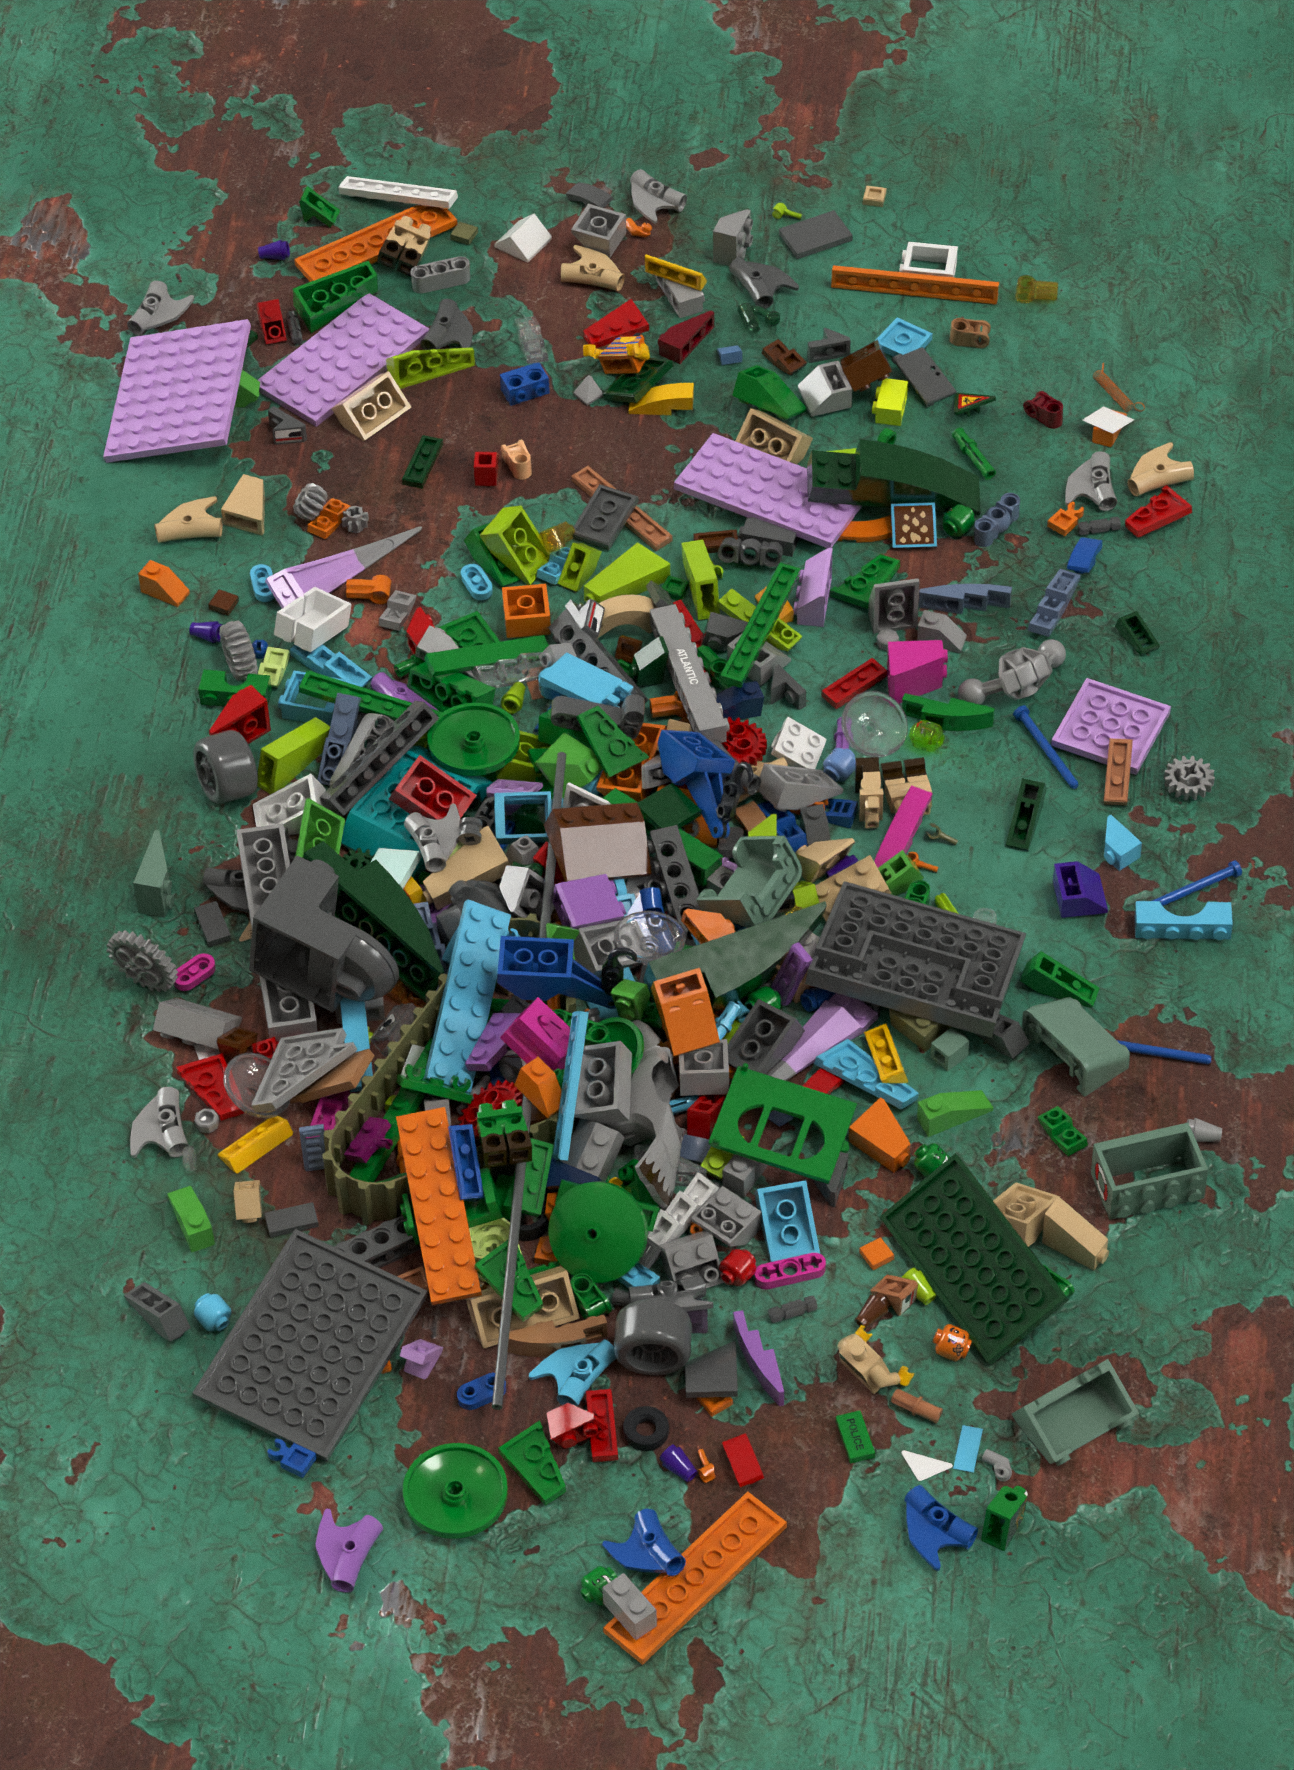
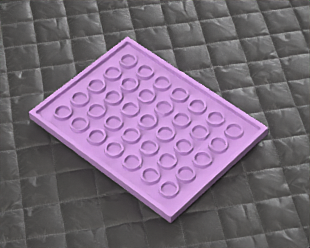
M248 319L130 338L103 456L106 463L227 445L251 328Z

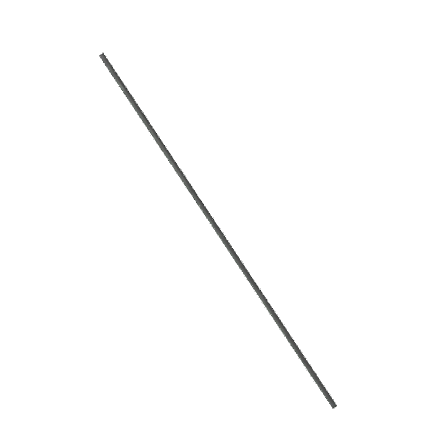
M564 752L557 754L552 809H559L562 806L566 753ZM548 841L539 938H547L546 924L550 923L556 857L550 841ZM523 1094L522 1111L529 1133L532 1102ZM526 1162L516 1163L492 1399V1408L495 1410L502 1409Z

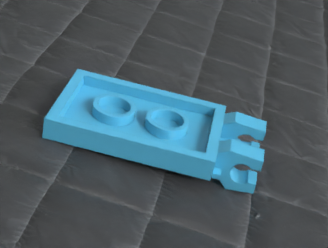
M567 652L540 676L541 684L567 697L619 707L617 705L620 703V700L624 702L627 696L632 695L630 693L634 688L627 682H622V679Z

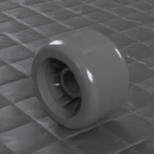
M226 730L204 737L196 742L193 749L196 774L204 793L215 804H225L247 797L255 792L258 784L255 760L247 741L239 732Z
M644 1299L632 1302L620 1310L615 1322L614 1353L618 1362L623 1367L638 1374L658 1376L676 1372L688 1362L691 1355L692 1322L689 1314L682 1307L666 1300Z

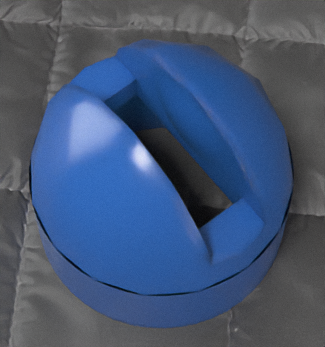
M257 639L252 643L255 658L263 659L269 646L265 640Z

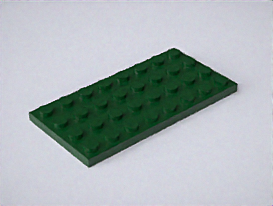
M956 1153L880 1216V1219L918 1270L922 1271L929 1285L961 1328L969 1333L970 1340H972L973 1344L990 1365L1069 1301L1065 1293Z

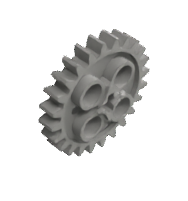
M126 930L123 933L118 931L117 934L114 933L106 945L108 947L106 951L110 953L108 957L115 960L112 964L119 966L120 969L118 971L125 972L126 978H132L135 984L139 982L142 987L148 986L151 991L155 988L158 992L161 990L166 992L178 978V971L174 969L176 965L170 962L172 958L166 957V951H160L158 944H151L150 939L144 940L141 934L137 937L133 931L130 934Z

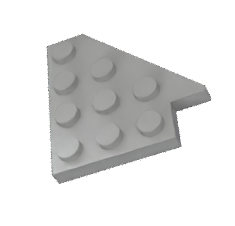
M338 1028L281 1037L251 1106L254 1111L263 1112L278 1109L357 1051V1047L353 1042L344 1043L347 1036L344 1029Z

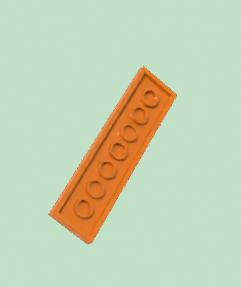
M416 205L294 259L295 266L311 282L369 261L370 264L377 262L379 251L394 227L396 220L400 221L404 215L412 218V226L419 229L421 224L431 226L430 238L456 227L458 224L457 219L447 208Z
M441 1107L397 1116L396 1120L432 1305L481 1296L482 1292L478 1272L475 1269L476 1262L464 1201L459 1198L446 1109Z
M745 1493L681 1554L685 1558L686 1563L679 1574L669 1576L667 1573H661L641 1591L657 1611V1626L635 1640L614 1617L603 1627V1633L643 1665L787 1528V1522L751 1493Z

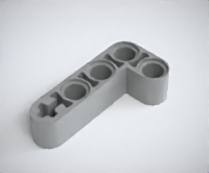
M368 713L363 717L331 777L330 786L394 722L392 719L375 713ZM377 720V721H378V725H377V727L375 728V721ZM367 740V746L364 748V743Z

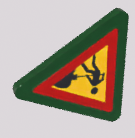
M956 393L954 414L964 413L970 417V410L972 409L980 413V406L996 401V396Z

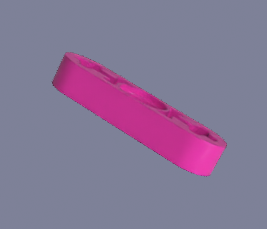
M809 1253L761 1264L756 1268L755 1284L759 1288L767 1290L819 1278L826 1271V1260L819 1253ZM811 1263H815L818 1268H814ZM787 1267H793L797 1272L794 1275H787L783 1270ZM763 1274H767V1276L770 1277V1278H769V1279H765V1277L762 1276V1275H763Z

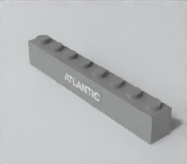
M676 604L650 609V627L655 639L663 636L669 651L666 666L693 731L701 733L711 742L714 740H718L721 743L726 742V732L730 730L727 718H723L721 703L716 702V691L714 687H710L709 674L703 671V660L697 656L696 643L691 642L689 627L685 628L683 613H679Z

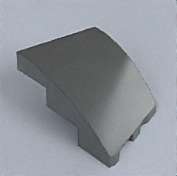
M736 1341L723 1345L686 1363V1398L738 1397Z

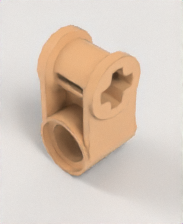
M521 439L518 440V443L512 445H501L502 457L513 476L520 480L529 478L532 474L531 457L524 441Z

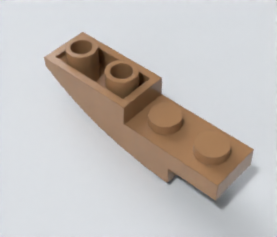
M605 1315L591 1316L583 1321L566 1323L558 1328H555L553 1320L538 1322L533 1326L522 1329H513L509 1333L508 1352L529 1357H548L558 1349L582 1345L608 1337Z

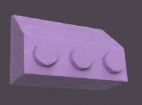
M827 548L806 560L805 568L800 572L799 583H802V585L797 586L796 599H799V602H794L793 609L794 615H797L798 625L824 627L832 581L833 548Z

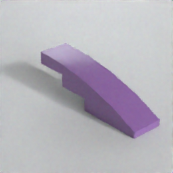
M743 1310L733 1312V1327L751 1371L777 1405L784 1406V1389L774 1349L763 1351L759 1331H748Z

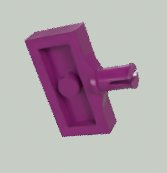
M369 1117L344 1153L345 1157L349 1161L367 1163L377 1149H391L393 1141L391 1139H384L391 1127L388 1120Z

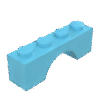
M1136 901L1135 938L1231 939L1233 926L1231 902H1207L1201 912L1192 916L1174 915L1168 912L1161 905L1160 901Z

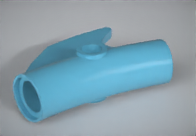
M604 1339L600 1343L582 1344L558 1349L529 1373V1379L534 1380L545 1376L554 1377L558 1385L557 1401L561 1405L570 1403L578 1407L593 1382L617 1359L614 1353V1346Z

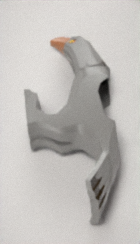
M634 1020L632 1022L640 1029L643 1035L644 1052L639 1066L631 1075L629 1121L608 1124L597 1123L620 1132L625 1137L622 1144L633 1146L647 1139L654 1140L635 1166V1170L653 1200L662 1210H666L672 1201L675 1189L677 1166L680 1161L682 1140L685 1129L679 1128L675 1123L670 1106L671 1094L678 1088L679 1082L673 1066V1053L661 1041L649 1025L639 1020Z

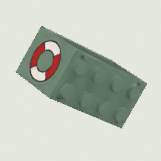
M1188 1122L1095 1143L1093 1146L1091 1175L1109 1220L1204 1199L1208 1167ZM1178 1161H1184L1187 1168L1184 1171L1118 1186L1115 1185L1112 1176Z

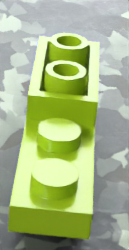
M732 588L717 603V607L730 617L749 622L756 609V606ZM778 618L766 642L779 650L788 652L802 639V635Z

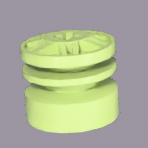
M502 1217L501 1219L469 1228L476 1263L509 1239L510 1222ZM478 1273L479 1279L483 1282H486L484 1278Z

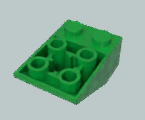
M758 365L738 372L732 396L738 398L739 402L758 406L757 409L760 411H770L775 413L776 417L784 420L806 411L807 408L775 372Z

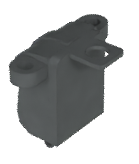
M459 880L449 889L452 903L447 909L457 905L462 913L464 902L469 899L508 913L512 918H519L510 912L499 886L492 882Z

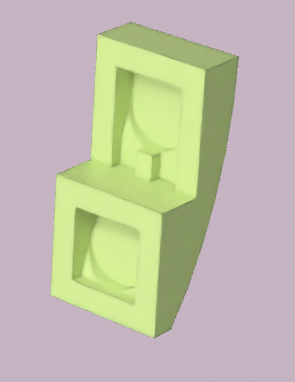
M267 647L264 662L260 663L258 674L270 675L272 687L278 688L289 661L290 651Z

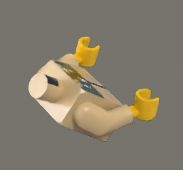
M863 1325L854 1334L848 1335L838 1342L837 1348L841 1363L873 1394L880 1388L898 1385L899 1383L908 1386L914 1376V1373L908 1372L906 1366H902L898 1373H890L880 1355L866 1343L871 1338L872 1333H866L864 1331L865 1326Z

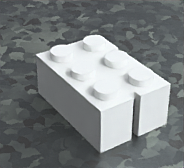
M313 587L303 594V597L300 596L277 612L274 635L286 642H294V645L305 651L312 652L348 627L351 603L317 587Z

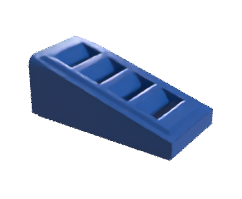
M828 799L829 804L824 805L825 810L826 808L830 809L829 812L825 811L828 823L851 829L858 813V802L844 799Z

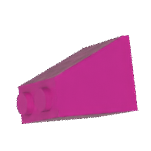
M942 640L888 642L887 682L889 706L902 703L905 693L921 696L942 688L943 678H947V665L943 663H948L947 649H943Z

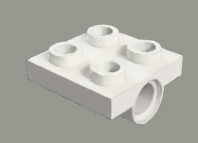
M787 717L783 722L781 730L772 742L771 748L773 750L771 755L778 759L784 757L787 764L792 767L815 769L827 739Z

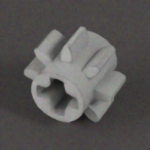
M351 506L347 511H343L342 526H348V532L359 533L368 527V512L363 513L362 507Z

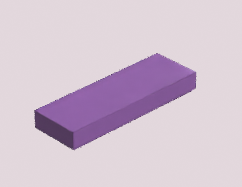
M799 942L791 946L770 987L780 994L783 1006L790 1004L813 961Z

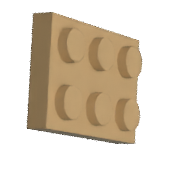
M871 855L815 885L819 903L825 901L827 904L823 914L826 922L844 881L891 894Z

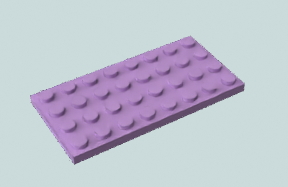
M369 293L259 378V392L317 427L334 413L331 409L376 376L387 371V358L409 352L418 346L429 328Z
M712 433L675 480L673 488L747 518L754 517L794 531L797 537L825 548L833 547L862 507L859 505L808 502L807 468Z

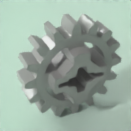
M1182 756V761L1175 758L1173 759V764L1168 763L1167 770L1164 773V785L1169 786V793L1175 791V797L1177 798L1181 795L1184 796V800H1187L1189 796L1197 800V795L1204 798L1206 792L1210 793L1212 786H1214V770L1210 769L1209 763L1203 764L1202 758L1198 761L1195 760L1194 756H1191L1190 760Z

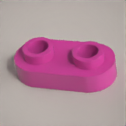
M198 954L177 968L178 978L174 983L175 988L181 991L191 990L213 975L216 970L214 958L209 954Z

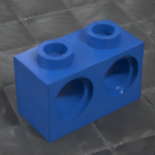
M539 362L500 374L501 391L510 406L550 393L549 378Z

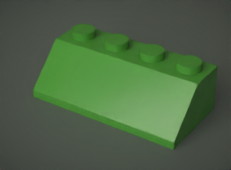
M309 798L306 799L296 855L303 858L304 852L322 841L339 854L345 819Z

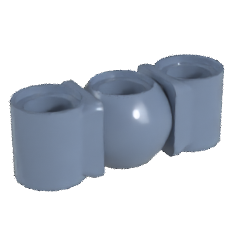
M1005 493L1002 495L1001 500L996 502V506L989 508L985 515L976 520L974 529V542L980 547L990 546L993 543V539L998 538L999 533L1006 531L1009 525L1019 518L1020 498L1017 494Z

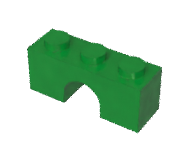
M204 669L198 688L200 704L225 707L234 694L249 685H252L266 698L269 704L272 693L270 675L248 673L247 679L243 684L232 686L227 683L226 671Z

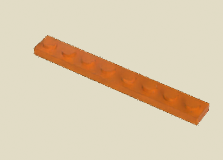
M833 265L831 287L997 304L999 282Z

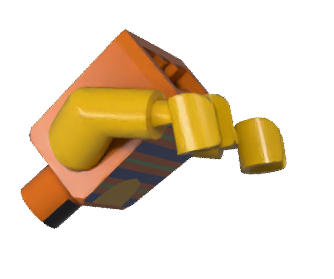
M635 333L630 337H618L604 350L596 349V345L592 344L583 345V356L598 359L605 374L639 373L644 362L649 360L650 352L649 347L644 342L643 335L640 333Z

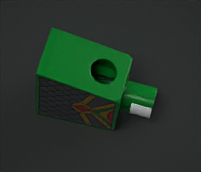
M1003 1486L986 1509L981 1541L1002 1551L1006 1550L1024 1518L1028 1493L1023 1487L1015 1486L1012 1489L1008 1486ZM1002 1518L1005 1519L1003 1525L1000 1524Z

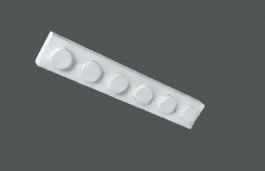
M349 176L338 187L339 194L351 197L358 196L367 199L403 202L404 204L411 203L440 207L442 209H450L458 198L457 190Z

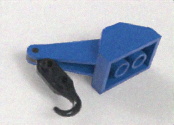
M661 730L658 748L663 773L676 785L683 786L686 783L694 801L702 810L701 814L708 825L712 837L726 839L730 833L729 821L736 815L739 797L743 792L741 778L744 770L748 773V783H751L753 780L751 765L747 762L739 763L732 777L723 787L722 779L732 773L735 764L734 759L699 732Z
M501 936L497 983L522 1000H535L538 997L542 1001H547L557 994H562L598 1004L608 1009H616L611 991L617 984L623 981L624 968L620 964L618 957L620 955H629L634 961H637V954L625 947L612 950L608 960L602 966L600 979L573 959L574 939Z

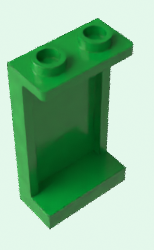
M489 1168L480 1169L484 1198L474 1202L464 1201L469 1228L502 1218L495 1183ZM405 1193L402 1194L404 1204L400 1205L404 1219L407 1218L408 1220L404 1222L407 1236L412 1235L417 1245L420 1244L413 1204L408 1194Z

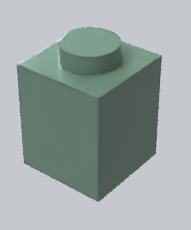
M952 1027L931 1043V1058L946 1071L951 1070L968 1056L969 1040L963 1033L957 1032Z

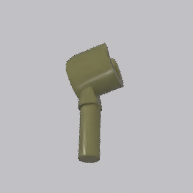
M935 823L929 824L936 828L934 834H929L925 831L931 839L940 838L954 845L958 842L957 839L942 832Z

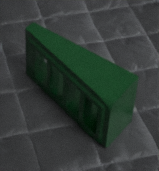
M1137 611L1118 618L1115 625L1116 629L1140 656L1160 648L1159 643ZM1140 637H1144V638H1145V639H1143V640H1141V641H1138V638H1140ZM1147 642L1150 644L1145 648L1142 647V645Z

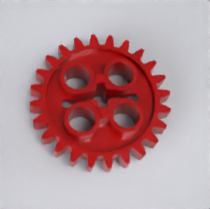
M728 717L730 730L726 732V742L721 744L739 763L747 762L750 765L757 766V761H762L763 755H766V734L762 733V728H757L756 723L749 725L748 719L740 722V717L735 721Z
M497 1080L495 1086L489 1083L488 1089L485 1090L481 1087L479 1095L473 1094L474 1100L471 1101V1104L467 1103L468 1108L461 1109L464 1116L458 1118V1121L461 1123L459 1125L472 1124L473 1128H477V1112H479L480 1104H492L493 1110L502 1109V1103L505 1100L514 1099L517 1107L522 1106L523 1093L514 1085V1082L509 1083L505 1080L502 1083Z

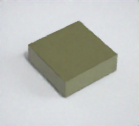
M459 221L450 234L451 240L470 245L478 233V227Z

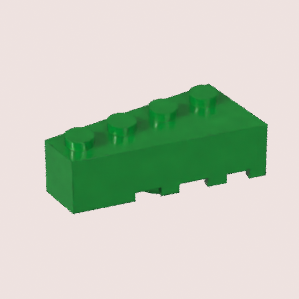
M366 261L293 288V305L312 334L337 318L362 297L369 293L372 295L378 291L377 274L370 262Z
M426 662L410 669L407 687L440 712L465 703L493 705L496 690L492 686L459 672L432 677Z

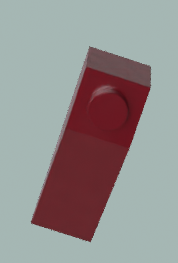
M710 310L670 327L664 334H661L658 339L659 355L681 364L714 328V311Z

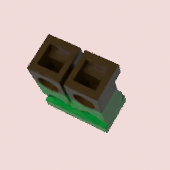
M514 1099L505 1100L502 1103V1109L493 1110L492 1104H480L479 1112H477V1130L482 1148L484 1168L507 1165V1151L510 1164L532 1161V1144L523 1116L522 1106L517 1107Z

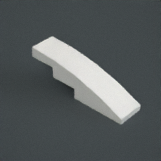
M697 1172L685 1191H679L665 1211L660 1210L653 1232L648 1231V1238L658 1245L678 1239L692 1224L691 1217L718 1191L719 1187ZM660 1254L658 1255L654 1263L661 1257Z

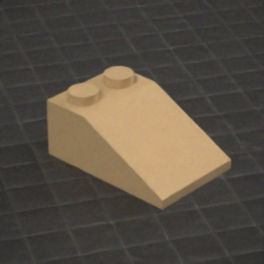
M1014 1183L993 1201L1025 1243L1030 1246L1036 1241L1043 1230L1045 1213L1057 1197L1060 1198V1196L1020 1183Z

